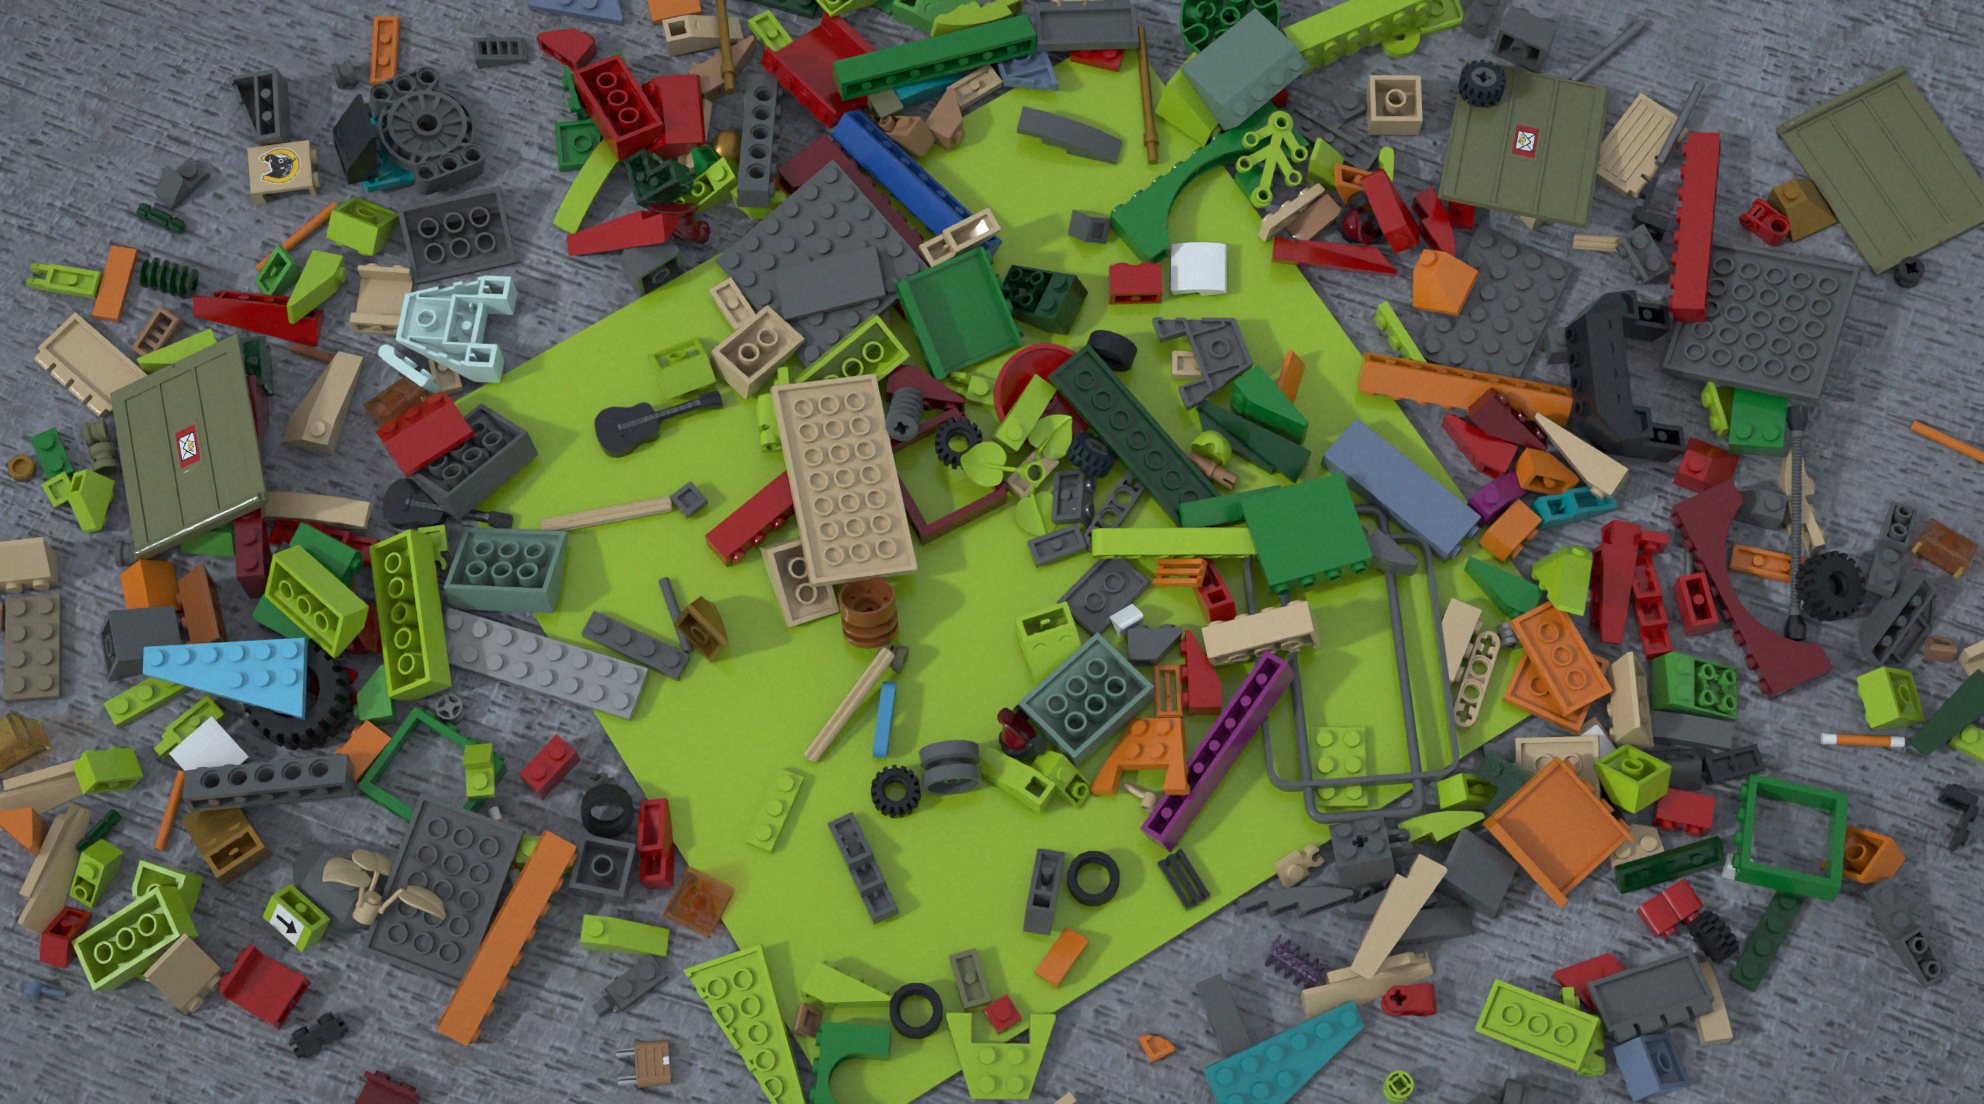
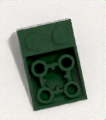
M1018 265L1011 266L1003 282L1004 288L1001 289L1004 298H1008L1014 310V313L1011 314L1012 318L1045 332L1066 336L1088 294V291L1076 275Z

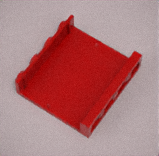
M824 11L821 24L776 52L766 46L761 64L767 72L771 73L785 89H788L798 99L800 104L807 107L817 120L830 130L838 125L844 113L862 110L867 106V95L842 101L833 80L832 62L875 52L876 50L841 16L830 17Z

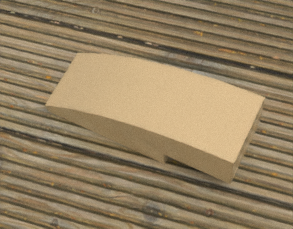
M988 207L944 229L941 235L919 245L918 253L924 263L930 268L977 248L999 233L1001 228Z
M1710 962L1698 963L1714 996V1001L1711 1003L1713 1007L1712 1013L1696 1018L1692 1016V1021L1696 1022L1700 1045L1727 1043L1733 1038L1719 985Z

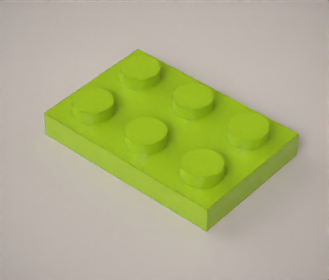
M1310 727V763L1313 780L1367 776L1365 727ZM1352 786L1341 789L1327 788L1314 790L1316 808L1367 809L1368 807L1367 787Z

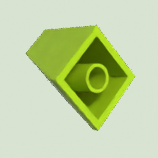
M1193 52L1182 66L1195 57L1197 53ZM1179 68L1168 81L1155 113L1205 146L1210 139L1221 133L1223 128Z

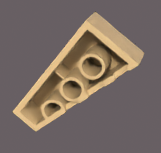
M1302 600L1289 602L1287 606L1281 608L1268 607L1261 610V613L1254 615L1241 614L1236 616L1234 620L1227 622L1214 621L1209 623L1207 627L1201 628L1207 657L1212 666L1248 661L1250 655L1253 654L1256 657H1262L1266 650L1272 654L1276 653V650H1289V653L1300 652L1301 646L1311 644L1313 649L1323 648L1316 617L1308 601L1303 602Z

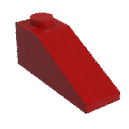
M1384 168L1360 178L1380 228L1395 254L1418 245L1420 227Z
M1183 558L1204 559L1208 562L1202 587H1192L1207 623L1234 620L1236 617L1234 599L1212 558ZM1188 576L1189 578H1197V576Z

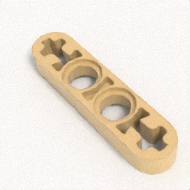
M1484 631L1478 635L1453 707L1456 729L1461 731L1469 730L1476 721L1500 648V639L1492 631ZM1489 639L1492 646H1490L1486 656L1481 655L1484 644L1481 642ZM1481 662L1486 666L1487 672L1483 675H1478L1474 673L1472 665ZM1470 686L1475 687L1479 692V697L1476 699L1467 698L1464 694V689ZM1465 705L1470 706L1467 713L1468 719L1465 723L1460 722V717L1457 715L1462 714Z

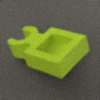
M446 525L418 528V532L431 535L435 563L441 562L442 570L447 571L448 563L442 557V553L450 552Z

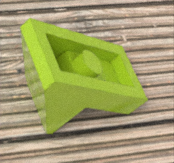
M493 743L465 745L463 766L466 770L468 800L496 797Z

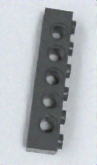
M748 74L737 184L738 207L769 208L770 198H775V182H772V178H777V162H773V160L778 158L779 143H775V139H780V124H777V120L782 119V104H778V102L783 101L784 87L779 85V81L773 75Z
M341 753L320 757L306 756L290 760L278 759L271 762L254 761L250 764L241 765L226 764L222 767L212 768L198 767L197 769L185 771L183 800L192 813L353 796L355 767L348 754Z

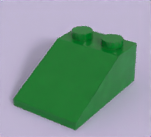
M1259 364L1234 381L1230 407L1236 415L1242 416L1244 419L1300 446L1304 444L1309 422Z
M1734 388L1729 454L1783 457L1788 398Z

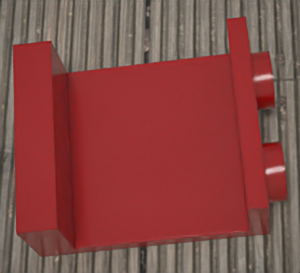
M250 943L247 949L243 948L237 955L236 965L231 972L224 974L220 980L218 991L223 997L275 1029L280 1030L311 983L297 971L294 973L260 952Z

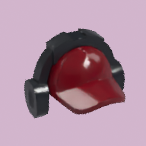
M1359 191L1348 198L1347 204L1336 217L1338 232L1341 233L1342 238L1346 242L1372 246L1382 243L1387 239L1381 228L1374 230L1372 221L1362 206L1368 201L1365 191Z
M1016 705L1013 711L1005 707L997 715V720L1003 726L999 734L1001 750L1013 759L1028 755L1030 757L1039 756L1047 750L1048 744L1046 739L1041 736L1038 737L1033 726L1027 721L1029 717L1019 705Z

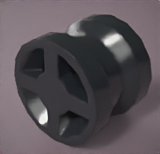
M1909 256L1904 258L1894 272L1895 282L1903 288L1910 289L1915 287L1925 272V266L1916 257Z

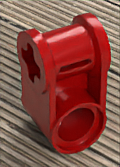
M1759 198L1754 200L1751 209L1747 213H1743L1739 217L1740 224L1746 230L1754 233L1773 247L1784 244L1791 228L1790 220ZM1773 229H1778L1781 232H1775Z
M1421 983L1393 986L1381 1000L1382 1010L1385 1014L1393 1017L1437 1014L1434 984ZM1393 996H1395L1396 1001H1401L1399 1006H1396L1395 1001H1391Z

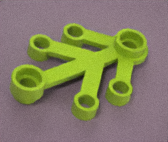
M1284 111L1274 112L1268 118L1267 126L1256 132H1247L1242 138L1243 146L1247 149H1252L1260 140L1272 135L1270 145L1250 156H1242L1236 162V169L1240 173H1247L1252 166L1266 159L1260 185L1250 196L1251 203L1256 208H1265L1272 201L1273 195L1270 185L1276 163L1285 176V183L1289 187H1296L1302 180L1300 172L1293 170L1280 148L1283 138L1291 151V159L1295 163H1302L1308 156L1307 149L1299 146L1291 132L1293 120ZM1277 120H1283L1285 126L1279 127L1277 125ZM1246 137H1252L1254 144H1249L1246 141ZM1301 151L1303 158L1296 157L1295 152ZM1240 161H1246L1248 168H1242ZM1290 175L1297 177L1296 183L1290 181ZM1259 192H1264L1267 195V199H1260Z

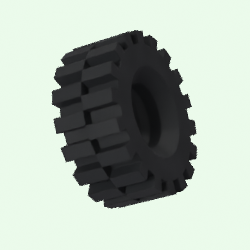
M1839 551L1826 552L1806 559L1805 563L1801 564L1798 568L1802 572L1796 573L1795 579L1799 580V583L1795 584V590H1800L1801 594L1797 595L1798 601H1804L1805 604L1802 605L1804 611L1811 610L1809 616L1812 618L1818 617V621L1827 620L1829 622L1849 617L1860 609L1858 605L1863 604L1865 599L1861 598V595L1866 594V589L1862 588V584L1866 583L1865 578H1860L1859 573L1862 570L1860 566L1854 567L1856 561L1853 558L1847 559L1848 554L1844 552L1839 554ZM1829 577H1830V578L1834 581V583H1835V586H1836V593H1835V595H1834V594L1832 593V591L1830 590V587H1829Z

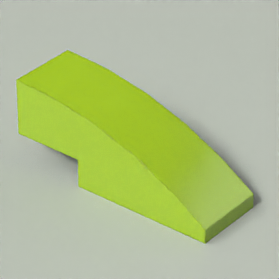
M1472 811L1436 812L1409 819L1397 824L1395 829L1404 828L1409 830L1410 839L1407 842H1410L1413 847L1429 839L1433 848H1436L1456 838L1462 827L1470 831L1482 825L1485 816L1481 812Z

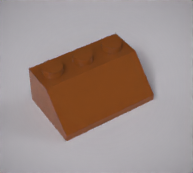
M204 564L198 565L178 581L180 591L176 592L178 605L183 607L185 613L184 616H181V622L184 631H188L190 640L186 641V644L228 642L215 581Z

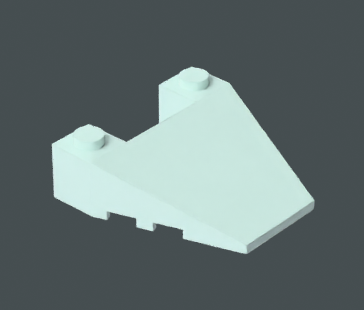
M486 275L477 277L478 280L463 284L462 281L453 283L454 286L442 289L433 287L405 294L396 334V341L474 382L500 383L504 358L498 344H482L488 314L514 315L518 292L512 277Z

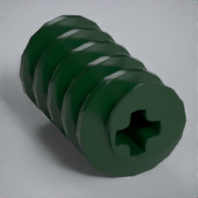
M155 257L151 263L149 259L143 262L139 273V284L141 287H149L151 290H159L161 293H169L171 296H179L181 299H191L198 286L199 271L198 269H193L189 275V267L184 266L179 272L180 266L178 263H174L170 269V262L167 260L160 266V258Z

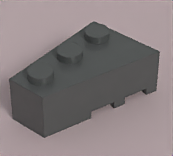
M278 69L229 77L230 84L234 88L238 102L242 106L245 118L256 142L260 146L291 142L288 82Z

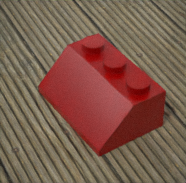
M660 75L642 85V91L664 126L647 146L649 154L670 162L690 152L693 147H700L706 144L700 75Z
M444 390L431 395L422 404L408 409L404 415L394 421L385 423L381 429L376 431L389 456L406 478L475 435Z

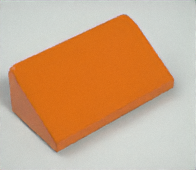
M1293 350L1287 351L1277 386L1294 404L1305 365Z
M1065 928L1034 974L1057 989L1089 945V940Z

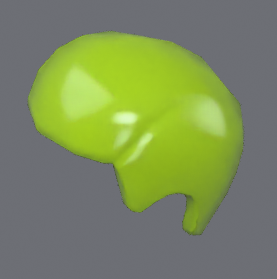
M1205 431L1190 443L1192 451L1202 457H1210L1212 462L1215 460L1222 466H1225L1231 461L1232 448L1230 443L1217 431Z

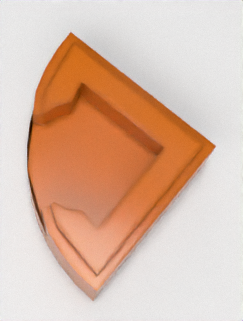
M1149 1034L1138 1037V1041L1150 1064L1176 1052L1173 1044L1162 1037Z

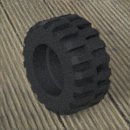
M308 643L307 674L315 675L319 679L320 692L314 706L305 713V720L296 717L285 718L278 712L243 703L244 710L249 714L248 719L251 724L274 744L280 747L284 746L289 750H296L298 746L302 750L312 749V744L315 743L320 747L326 744L325 739L328 736L332 738L339 734L337 728L340 725L345 727L349 720L345 715L347 712H352L354 705L349 700V698L354 697V689L349 685L352 680L338 660L316 644Z

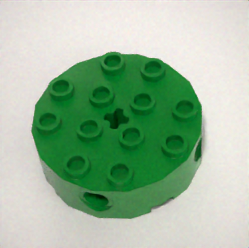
M1183 0L1180 12V32L1186 52L1190 56L1193 52L1200 53L1255 8L1280 31L1281 9L1278 1Z

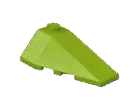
M1574 545L1573 548L1565 546L1533 563L1531 569L1532 579L1540 581L1539 588L1548 591L1547 598L1557 610L1583 616L1585 612L1592 567V553L1588 552L1589 550L1585 547Z

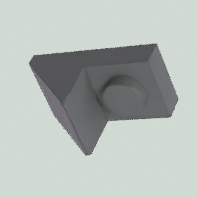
M190 157L175 171L169 165L165 167L154 194L173 210L210 178V175L199 163Z

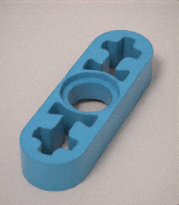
M883 681L873 745V757L887 759L897 683Z

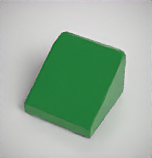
M711 146L693 147L691 149L696 177L720 160Z

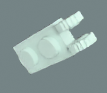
M384 344L379 347L378 356L431 394L440 391L441 387L433 382L436 378L425 369H422L420 372L417 371L418 364L392 346Z

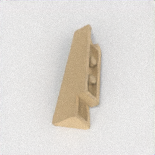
M79 759L3 780L5 792L0 793V811L32 807L38 814H41L83 795L73 769V765Z
M71 803L66 814L60 813L55 817L40 848V853L37 855L19 893L28 901L17 922L24 930L41 935L64 909L80 855L75 846L81 839L84 840L92 815L91 810Z
M1419 854L1416 856L1406 878L1399 874L1393 877L1356 952L1355 959L1349 969L1351 972L1368 980L1374 976L1447 873L1445 866Z
M1406 952L1386 957L1370 980L1349 970L1350 967L1327 972L1324 978L1326 985L1304 989L1300 997L1308 1020L1349 1000H1354L1356 1007L1384 996L1393 986L1410 985L1431 976L1433 969L1427 952L1414 955V952Z

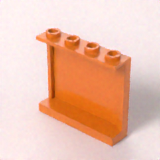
M1555 756L1482 824L1553 902L1562 908L1569 901L1565 895L1626 840L1633 843L1635 840L1628 834L1632 829L1621 818L1616 820L1611 815L1614 809L1603 798L1599 801L1593 795L1596 789L1586 779L1581 782L1575 775L1578 769L1568 759L1563 762Z

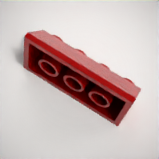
M620 54L573 71L576 94L618 162L642 153L664 126Z

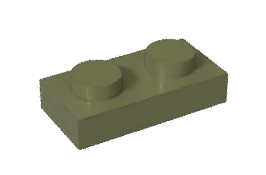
M976 948L949 955L964 1011L991 1004L990 994Z

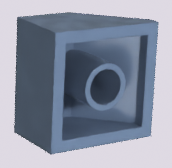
M1669 1033L1639 1036L1613 1048L1616 1064L1623 1074L1626 1090L1632 1097L1633 1102L1650 1100L1690 1086Z

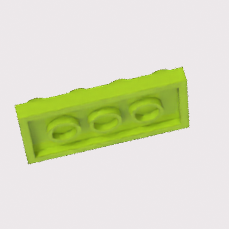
M1495 979L1474 1031L1581 1073L1601 1019Z

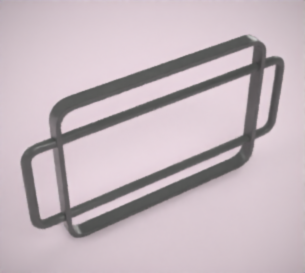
M1374 504L1354 505L1357 515L1369 514L1375 516L1378 521V529L1383 533L1390 534L1387 515L1380 507ZM1414 533L1390 535L1395 539L1396 544L1414 545L1422 551L1424 556L1452 764L1444 770L1422 772L1395 573L1384 571L1411 773L1321 780L1312 779L1297 652L1289 653V650H1286L1287 663L1296 675L1290 683L1302 781H1284L1276 775L1273 768L1268 717L1261 724L1266 772L1269 781L1275 788L1281 791H1303L1307 815L1319 824L1347 823L1382 815L1384 820L1414 817L1422 812L1425 806L1423 782H1435L1449 778L1459 763L1458 739L1432 553L1429 544ZM1251 555L1250 557L1245 556L1243 573L1248 614L1254 615L1255 605L1250 562L1253 558H1251ZM1290 592L1280 596L1281 607H1285L1291 602ZM1253 654L1254 667L1261 658L1256 657L1255 654ZM1413 784L1414 803L1410 807L1321 813L1317 810L1315 804L1314 790Z

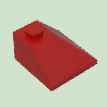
M1690 436L1685 448L1686 451L1682 456L1672 484L1698 494L1732 479L1740 455L1729 454L1727 450Z

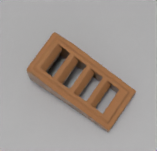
M159 305L131 349L144 356L168 346L186 321ZM165 318L171 321L169 326L163 323ZM158 327L165 330L163 335L156 331ZM154 335L160 340L158 343H155L149 337ZM144 343H147L154 349L152 352H149L142 346Z

